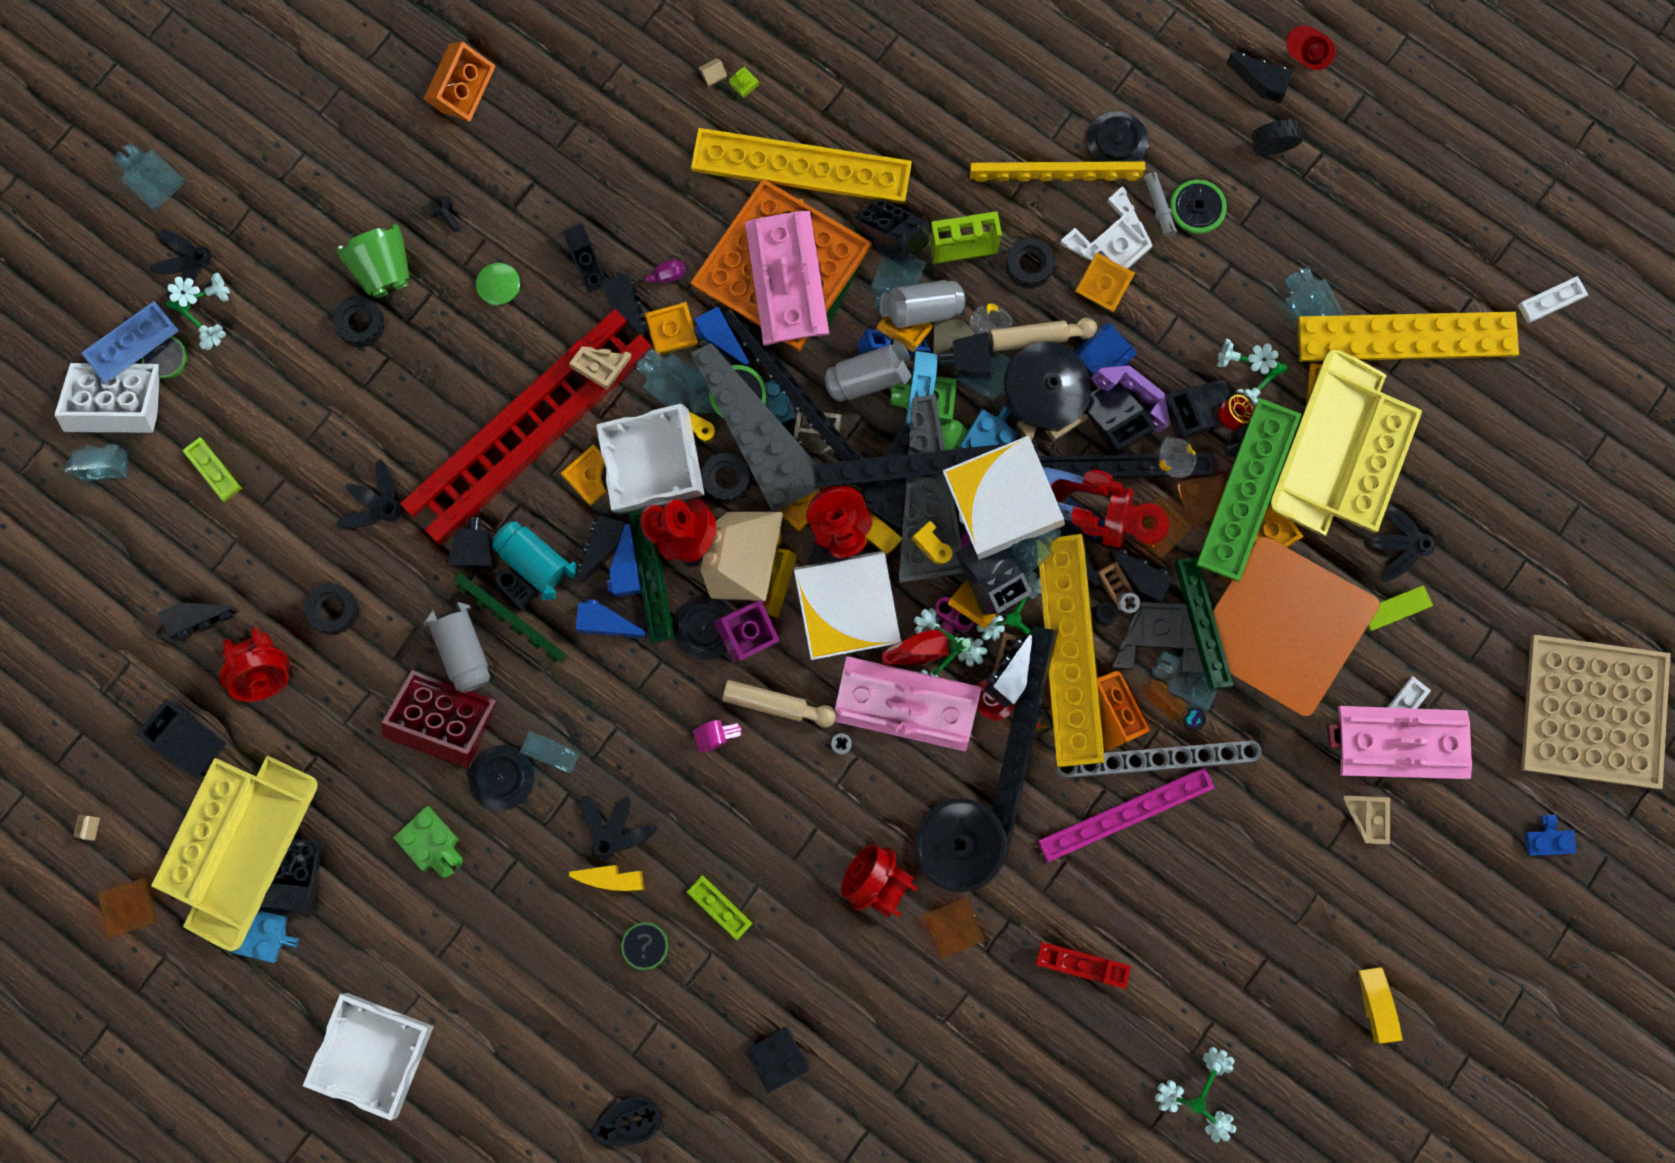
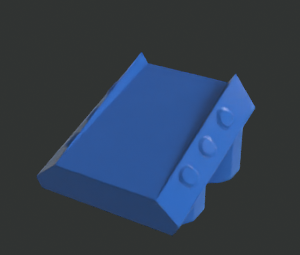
M1108 322L1096 331L1093 337L1086 340L1074 351L1081 358L1091 376L1100 368L1126 366L1136 355L1134 347L1122 337L1113 324Z

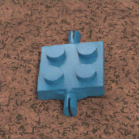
M1003 406L998 417L991 415L984 409L980 410L958 448L1014 442L1019 433L1005 422L1011 410Z
M259 909L241 947L229 952L274 963L277 961L281 947L287 945L296 948L299 938L286 936L285 927L288 916Z

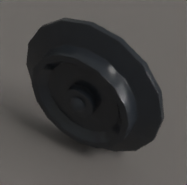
M1110 111L1100 115L1090 125L1087 133V148L1091 157L1096 162H1139L1144 157L1148 148V134L1143 123L1135 116L1123 111Z
M698 596L687 601L678 610L673 621V633L678 647L686 655L698 660H713L724 655L727 649L714 621L733 612V610L723 600L712 599L710 596Z
M508 745L491 746L481 752L473 761L468 775L469 788L476 801L485 808L496 811L511 810L522 804L530 795L535 781L534 768L527 755L518 748Z

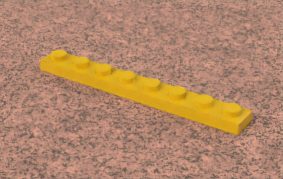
M1145 162L971 163L969 174L970 180L984 182L988 179H996L1000 182L1018 179L1025 182L1031 179H1040L1041 181H1051L1052 179H1062L1063 181L1105 179L1107 181H1114L1125 178L1129 181H1135L1143 177Z

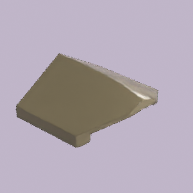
M948 319L934 322L933 354H938L937 363H941L940 353L953 352V340L974 335V332L964 320Z
M798 411L794 439L808 453L823 455L832 449L821 440L820 433L807 423V417ZM824 413L840 432L842 415Z

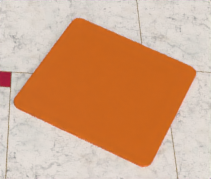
M1262 537L1257 540L1252 548L1240 581L1232 580L1213 610L1230 673L1298 714L1310 716L1368 627L1380 604L1379 600L1368 592L1268 537Z

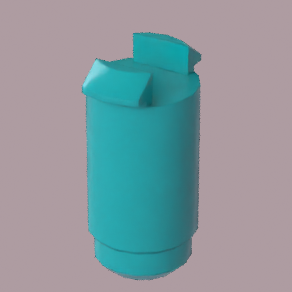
M517 521L504 524L492 540V548L499 553V557L542 593L541 599L544 601L556 599V591L553 588L557 586L565 575L573 581L576 577L577 564L574 561L569 564L527 527H522Z

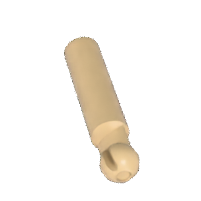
M1085 317L1074 324H1067L1065 320L993 329L988 331L989 348L991 352L1025 348L1030 344L1043 341L1067 342L1069 337L1074 336L1089 339L1095 335L1097 324L1091 318Z
M731 680L727 681L722 700L729 704L799 722L803 718L811 719L822 728L833 725L836 718L835 711L828 705H822L818 708L807 706L805 699Z

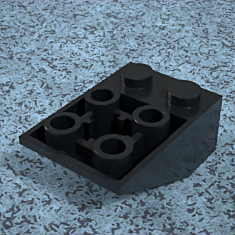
M876 199L851 218V222L885 257L901 265L929 244L930 222L885 200Z
M1225 380L1188 387L1168 394L1165 397L1169 419L1178 442L1224 427L1218 416V408H1220L1221 403L1232 397Z
M1119 381L1108 392L1099 388L1091 393L1085 413L1113 455L1121 453L1151 435L1156 428L1144 408Z
M973 544L956 552L983 615L998 614L1032 594L1023 572L1006 550L980 560L977 557Z
M168 698L163 701L136 733L150 747L196 779L200 777L227 744L225 740L178 702Z
M292 840L269 889L265 893V898L261 904L262 908L267 911L313 916L318 894L321 856L320 841Z

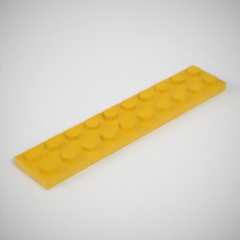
M698 128L691 171L761 182L765 179L775 185L871 200L881 199L886 202L905 205L912 161Z
M1516 312L1301 316L1297 318L1300 362L1324 361L1326 354L1332 350L1342 351L1359 360L1516 357L1519 355Z
M1082 534L1037 540L1044 626L1047 629L1058 631L1049 669L1057 767L1105 763L1084 538Z

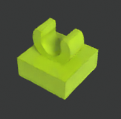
M743 67L729 79V84L744 98L759 86V81Z

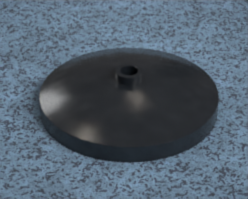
M1043 341L1026 346L1011 359L1004 376V392L1011 410L1021 421L1033 428L1051 431L1062 429L1072 424L1084 413L1091 396V381L1085 364L1075 352L1062 344Z
M964 798L944 801L933 807L924 816L918 827L915 837L917 862L924 875L942 889L960 893L978 890L989 884L1004 865L1007 855L1005 829L998 816L982 803ZM963 842H966L965 850L961 849V844Z

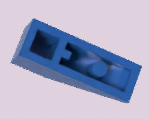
M718 307L695 318L696 327H694V330L699 339L703 338L707 345L711 343L720 354L735 364L750 368L749 361Z
M866 329L857 343L859 355L889 344L893 345L894 340L878 329ZM927 336L914 352L907 349L910 357H914L916 351L925 353L931 351Z
M625 524L610 569V579H607L608 591L613 592L615 598L642 593L630 524Z
M585 600V603H578L576 621L578 633L646 638L644 630L605 606L598 604L599 601Z

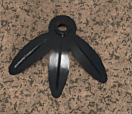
M161 230L159 236L175 251L185 256L155 263L150 267V271L159 274H172L184 271L180 276L183 282L187 278L192 279L194 282L200 268H205L210 264L212 253L206 247H195L187 239L176 233ZM168 291L166 293V298L170 299V295L173 293Z
M383 460L376 462L377 483L382 497L360 485L352 483L346 485L347 491L356 500L374 510L358 512L343 517L337 522L339 527L361 528L372 525L381 519L393 522L400 517L402 506L394 500V481Z
M1387 505L1385 515L1406 536L1380 535L1368 539L1367 543L1379 549L1392 551L1406 550V552L1388 566L1381 577L1383 582H1388L1401 576L1412 567L1419 556L1432 554L1436 547L1435 541L1430 535L1420 534L1417 526L1406 514ZM1423 541H1425V542L1427 543V545H1428L1427 548H1424V547H1423V545H1422V542H1423Z
M588 795L583 796L582 811L584 821L595 840L592 845V854L596 859L601 861L608 860L614 855L615 850L637 846L656 832V826L648 825L632 829L618 836L629 814V797H625L619 802L604 830L596 805ZM605 846L608 850L606 853H601L599 848Z

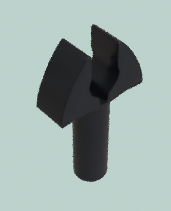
M437 195L442 203V209L435 207L434 203L430 200L431 215L433 218L438 215L442 216L452 231L458 232L460 226L449 212V208L453 206L452 201L444 196Z

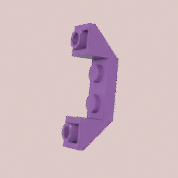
M1131 366L1100 368L1091 376L1090 379L1095 382L1096 386L1107 392L1119 381L1125 389L1135 393L1143 403L1150 405L1151 407L1147 414L1156 427L1154 431L1160 433L1170 425L1164 392Z

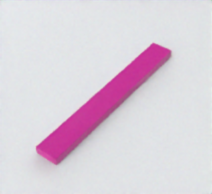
M1204 767L1037 842L1046 862H1050L1214 789V785Z

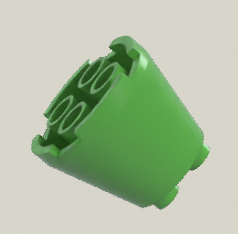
M397 224L389 226L390 230L385 231V229L377 228L348 240L347 247L339 246L336 249L342 262L369 296L376 297V299L387 296V291L396 288L398 291L409 286L410 275L402 232Z

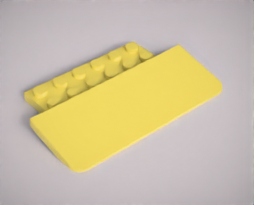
M1332 350L1328 352L1271 498L1272 509L1283 517L1322 537L1327 535L1333 516L1373 533L1378 532L1423 410L1380 392L1386 374L1342 351Z
M266 756L257 777L220 759L214 758L151 885L193 906L183 926L184 928L225 950L235 951L241 947L265 898V893L269 889L315 795L317 781L314 777L270 756Z

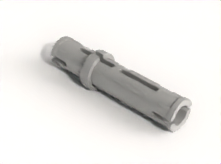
M1153 172V176L1152 173L1144 176V180L1156 211L1155 218L1159 220L1163 236L1167 237L1169 235L1170 237L1177 233L1171 216L1173 213L1167 205L1157 172Z

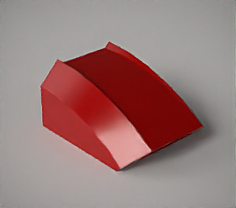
M930 630L916 634L909 639L894 644L882 653L883 664L924 665L949 655L947 638L940 630Z

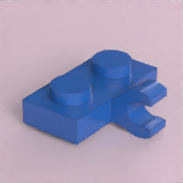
M1541 815L1542 832H1525L1527 856L1576 854L1574 830L1556 831V815Z

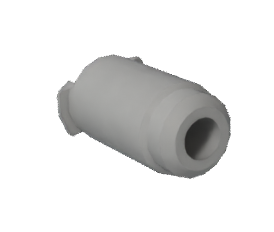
M939 280L893 288L888 294L883 292L879 306L881 317L890 316L891 321L896 327L904 328L948 320L953 316H958L964 309L966 299L964 290L956 281Z
M894 340L893 345L889 344L838 362L836 366L828 368L825 373V383L830 396L839 402L847 399L851 401L900 383L905 385L911 378V374L904 361L910 360L907 349L903 344Z
M457 602L455 607L457 613L437 620L433 610L427 615L423 625L424 627L429 626L449 680L453 682L457 691L465 693L486 685L490 675L487 669L488 663L468 615L471 607L470 605Z

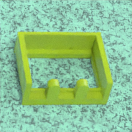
M997 211L931 222L932 235L929 245L933 264L998 253L1002 233ZM990 224L989 231L983 232L982 225ZM973 228V234L961 236L960 229ZM951 231V238L939 239L938 232Z

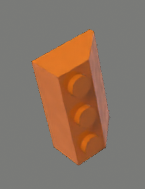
M464 42L450 43L423 100L440 112L470 122L496 66Z
M1120 670L1097 678L1103 746L1106 752L1149 732L1150 729Z

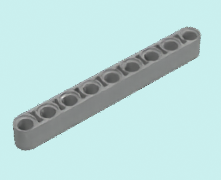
M1254 741L1111 752L1104 753L1105 763L1094 764L1092 772L1086 771L1083 765L1071 766V772L1066 774L1061 771L1060 767H1057V762L1054 770L1060 778L1068 779L1247 764L1260 758L1261 748ZM1246 746L1253 750L1252 758L1245 756L1244 748ZM1223 748L1230 751L1231 756L1229 760L1222 758L1221 750ZM1200 750L1207 753L1208 759L1206 762H1202L1198 758ZM1177 752L1184 754L1185 762L1183 764H1179L1176 761L1175 754ZM1154 754L1162 757L1161 766L1153 763L1152 757ZM1131 756L1138 757L1140 761L1138 768L1130 765L1129 759ZM1108 758L1116 760L1117 767L1115 770L1107 767L1106 761Z

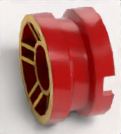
M1238 394L1220 404L1218 416L1225 427L1237 430L1249 423L1254 409L1251 402L1245 396Z

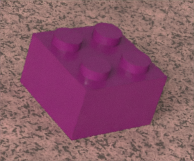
M761 601L752 602L714 621L733 662L741 661L780 641Z

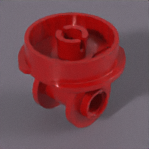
M843 485L827 487L812 498L806 513L807 522L810 523L811 530L815 534V541L820 546L829 548L834 557L847 558L859 553L867 543L866 535L869 533L873 522L872 517L869 516L865 500L857 490Z
M1132 488L1123 489L1122 493L1112 492L1104 528L1109 529V534L1103 536V545L1122 549L1126 534L1134 535L1139 541L1146 544L1158 543L1168 534L1170 527L1168 516L1160 506L1146 503L1140 506H1133L1134 491ZM1147 519H1154L1155 525L1151 529L1144 528V522Z
M678 499L671 500L666 503L664 509L658 505H651L646 507L641 515V527L644 535L649 541L657 543L659 552L667 560H674L676 558L682 562L689 563L700 559L709 550L716 534L715 517L699 499H693L691 502L686 503Z
M257 626L251 629L252 637L235 645L230 639L223 642L225 650L222 651L225 663L219 671V680L221 685L228 690L229 695L239 701L253 702L269 698L280 692L289 680L288 670L290 662L288 656L282 650L274 648L269 635L266 632L262 633Z
M870 844L862 849L850 863L842 879L840 892L844 898L849 900L850 906L854 910L861 911L871 906L889 918L892 913L897 917L901 916L902 913L896 910L897 905L901 901L900 899L908 888L916 892L918 887L911 883L914 879L912 876L895 866L896 854L892 849H882L876 844Z

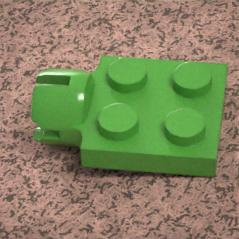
M936 376L933 395H936L940 422H952L957 379ZM912 379L905 385L900 383L892 386L890 405L904 407L908 411Z
M430 806L424 808L393 837L424 872L432 867L439 876L446 878L455 873L447 863L452 867L455 865L457 869L463 863L462 857L454 848V845L459 840L458 837Z

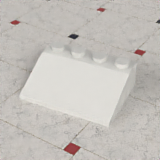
M70 363L55 412V417L64 432L153 433L158 414L159 364H132L105 384L89 363ZM147 369H153L152 372L146 371Z

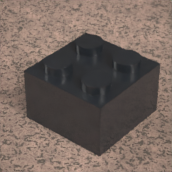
M788 1026L745 1050L767 1094L810 1070Z

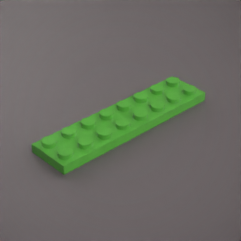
M1257 399L1196 566L1234 581H1240L1302 414L1267 400Z

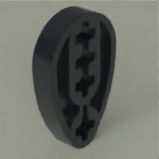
M631 1096L619 1102L602 1116L594 1127L593 1136L597 1142L611 1146H628L645 1142L652 1138L659 1129L661 1123L660 1109L647 1096ZM646 1108H649L650 1111H655V1115L652 1117L653 1121L645 1118L641 1121L642 1125L634 1122L630 1125V1130L621 1126V1123L624 1121L623 1117L631 1120L635 1117L636 1112H638L639 1116L645 1114ZM602 1125L606 1129L616 1127L615 1130L608 1133V1138L598 1134Z

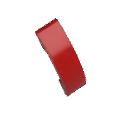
M1040 942L1035 963L1037 966L1124 989L1127 987L1131 966L1043 942Z

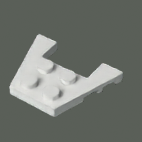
M1123 186L1107 201L1121 218L1094 242L1090 243L1076 228L1060 241L1062 246L1092 261L1097 252L1127 269L1153 246L1141 221L1139 222L1134 211L1135 208L1131 205Z

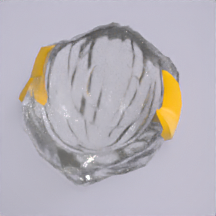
M988 303V305L980 306L974 311L969 324L971 330L976 335L993 329L1009 328L1013 324V320L1002 307Z
M1164 438L1158 454L1160 468L1174 478L1190 476L1196 465L1195 451L1183 439Z

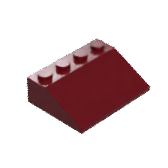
M412 670L382 721V738L468 769L478 750L496 705V700L472 691L461 693L450 683Z

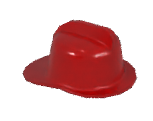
M1301 25L1294 28L1286 40L1288 53L1309 69L1322 70L1327 68L1334 60L1336 53L1334 42L1311 26Z

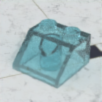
M107 444L105 448L84 446L82 450L73 451L65 466V471L83 482L128 478L127 451L117 444Z

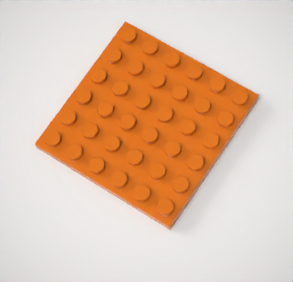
M763 179L690 284L698 291L728 309L734 310L740 316L761 328L745 222L792 212L810 211L827 313L871 249L872 242ZM810 337L783 342L800 352Z

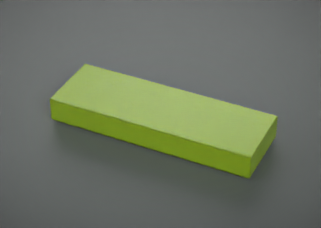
M201 437L182 450L223 502L242 489Z
M1424 585L1379 603V609L1367 628L1371 632L1432 607L1433 604Z
M703 875L687 891L736 941L753 924Z

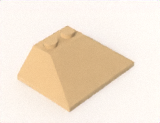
M727 512L716 521V534L713 543L704 554L701 565V573L710 598L766 601L783 513Z

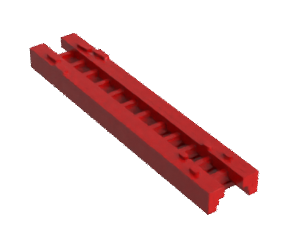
M616 309L585 337L577 341L564 356L400 503L413 518L426 506L437 515L438 518L425 531L440 546L455 534L456 529H460L465 525L469 517L477 514L653 353L652 346L640 334L627 346L619 338L616 339L614 337L628 324L627 320ZM609 341L620 352L618 354H624V352L631 354V359L607 390L582 374L580 375L587 383L577 392L565 381L575 372L574 369L570 368L569 363L582 346L599 350ZM558 386H561L571 396L561 406L549 396ZM543 400L555 411L544 422L533 411ZM527 415L538 425L528 436L516 426ZM510 430L522 440L511 452L500 442V439ZM492 446L504 456L495 466L484 455ZM476 461L488 472L479 481L467 470ZM459 476L471 486L462 495L451 486ZM443 491L455 502L446 511L434 500Z

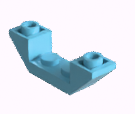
M915 352L912 385L904 424L908 429H910L912 399L914 397L933 395L938 354Z

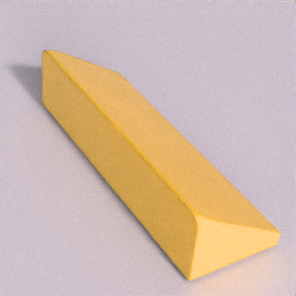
M776 548L766 601H761L768 616L774 618L779 617L797 555L790 550Z

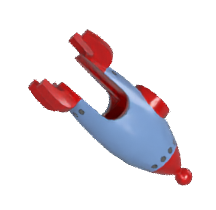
M1042 467L1064 520H1071L1073 524L1081 526L1082 531L1088 535H1108L1109 529L1098 526L1097 521L1099 518L1094 517L1091 511L1068 505L1066 501L1074 492L1106 497L1108 491L1122 493L1123 485L1112 481V475L1100 470L1088 471L1083 478L1065 471Z

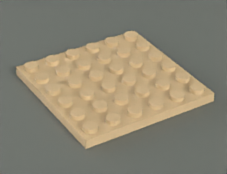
M1532 635L1530 639L1521 771L1657 790L1662 789L1671 653Z

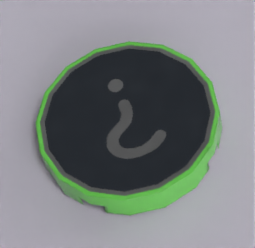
M172 336L142 357L143 364H159L158 377L165 380L175 378L182 373L185 362L188 360L187 349L182 342ZM147 369L146 371L152 372L153 369Z
M647 922L636 924L628 929L621 945L622 954L627 963L634 968L642 970L658 966L667 956L669 947L667 936L663 930L657 925Z

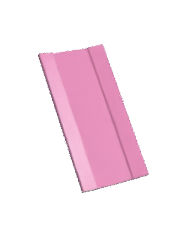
M810 211L792 212L745 222L763 345L766 346L811 336L830 335Z
M847 656L835 707V722L966 752L981 687Z
M1338 706L1342 754L1340 776L1471 779L1470 720L1467 710Z

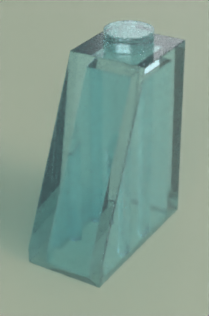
M531 731L528 732L520 753L570 774L580 752Z

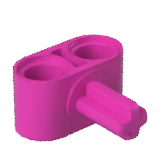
M942 597L937 601L934 610L942 621L941 629L950 634L954 629L961 632L971 630L975 622L971 620V623L966 626L960 624L958 618L963 614L950 606V613L943 614L940 612L939 606L941 604H948L951 598Z
M721 720L708 722L693 730V735L698 753L716 749L727 743V739L740 737L741 727L737 723L722 727Z

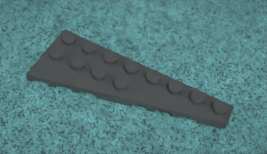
M710 343L692 352L691 356L771 511L777 512L822 489H815L812 468L816 464L814 460L718 350Z
M936 395L914 397L911 408L908 454L945 450ZM944 474L906 478L899 583L964 573L956 555V552L962 549L954 498ZM929 521L936 526L932 531L934 535L952 549V558L945 564L938 565L933 563L911 539Z

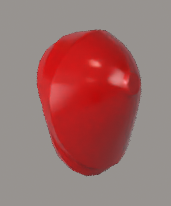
M986 680L979 682L976 686L981 687L976 711L993 721H1000L1008 717L1013 712L1015 704L1007 707L1001 706L984 691L988 684Z

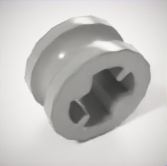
M1125 592L1118 597L1117 605L1121 611L1133 613L1138 610L1140 600L1136 594ZM1132 597L1131 603L1133 605L1132 607L1127 606L1126 609V602L1124 600L1125 598L1130 599Z
M839 733L833 737L831 747L835 753L844 755L850 751L852 741L848 735ZM842 738L843 740L844 738L847 740L845 750H841V748L838 750L835 747L838 744L837 739Z

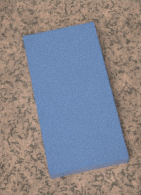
M153 301L81 354L106 384L177 333L178 329L156 302Z

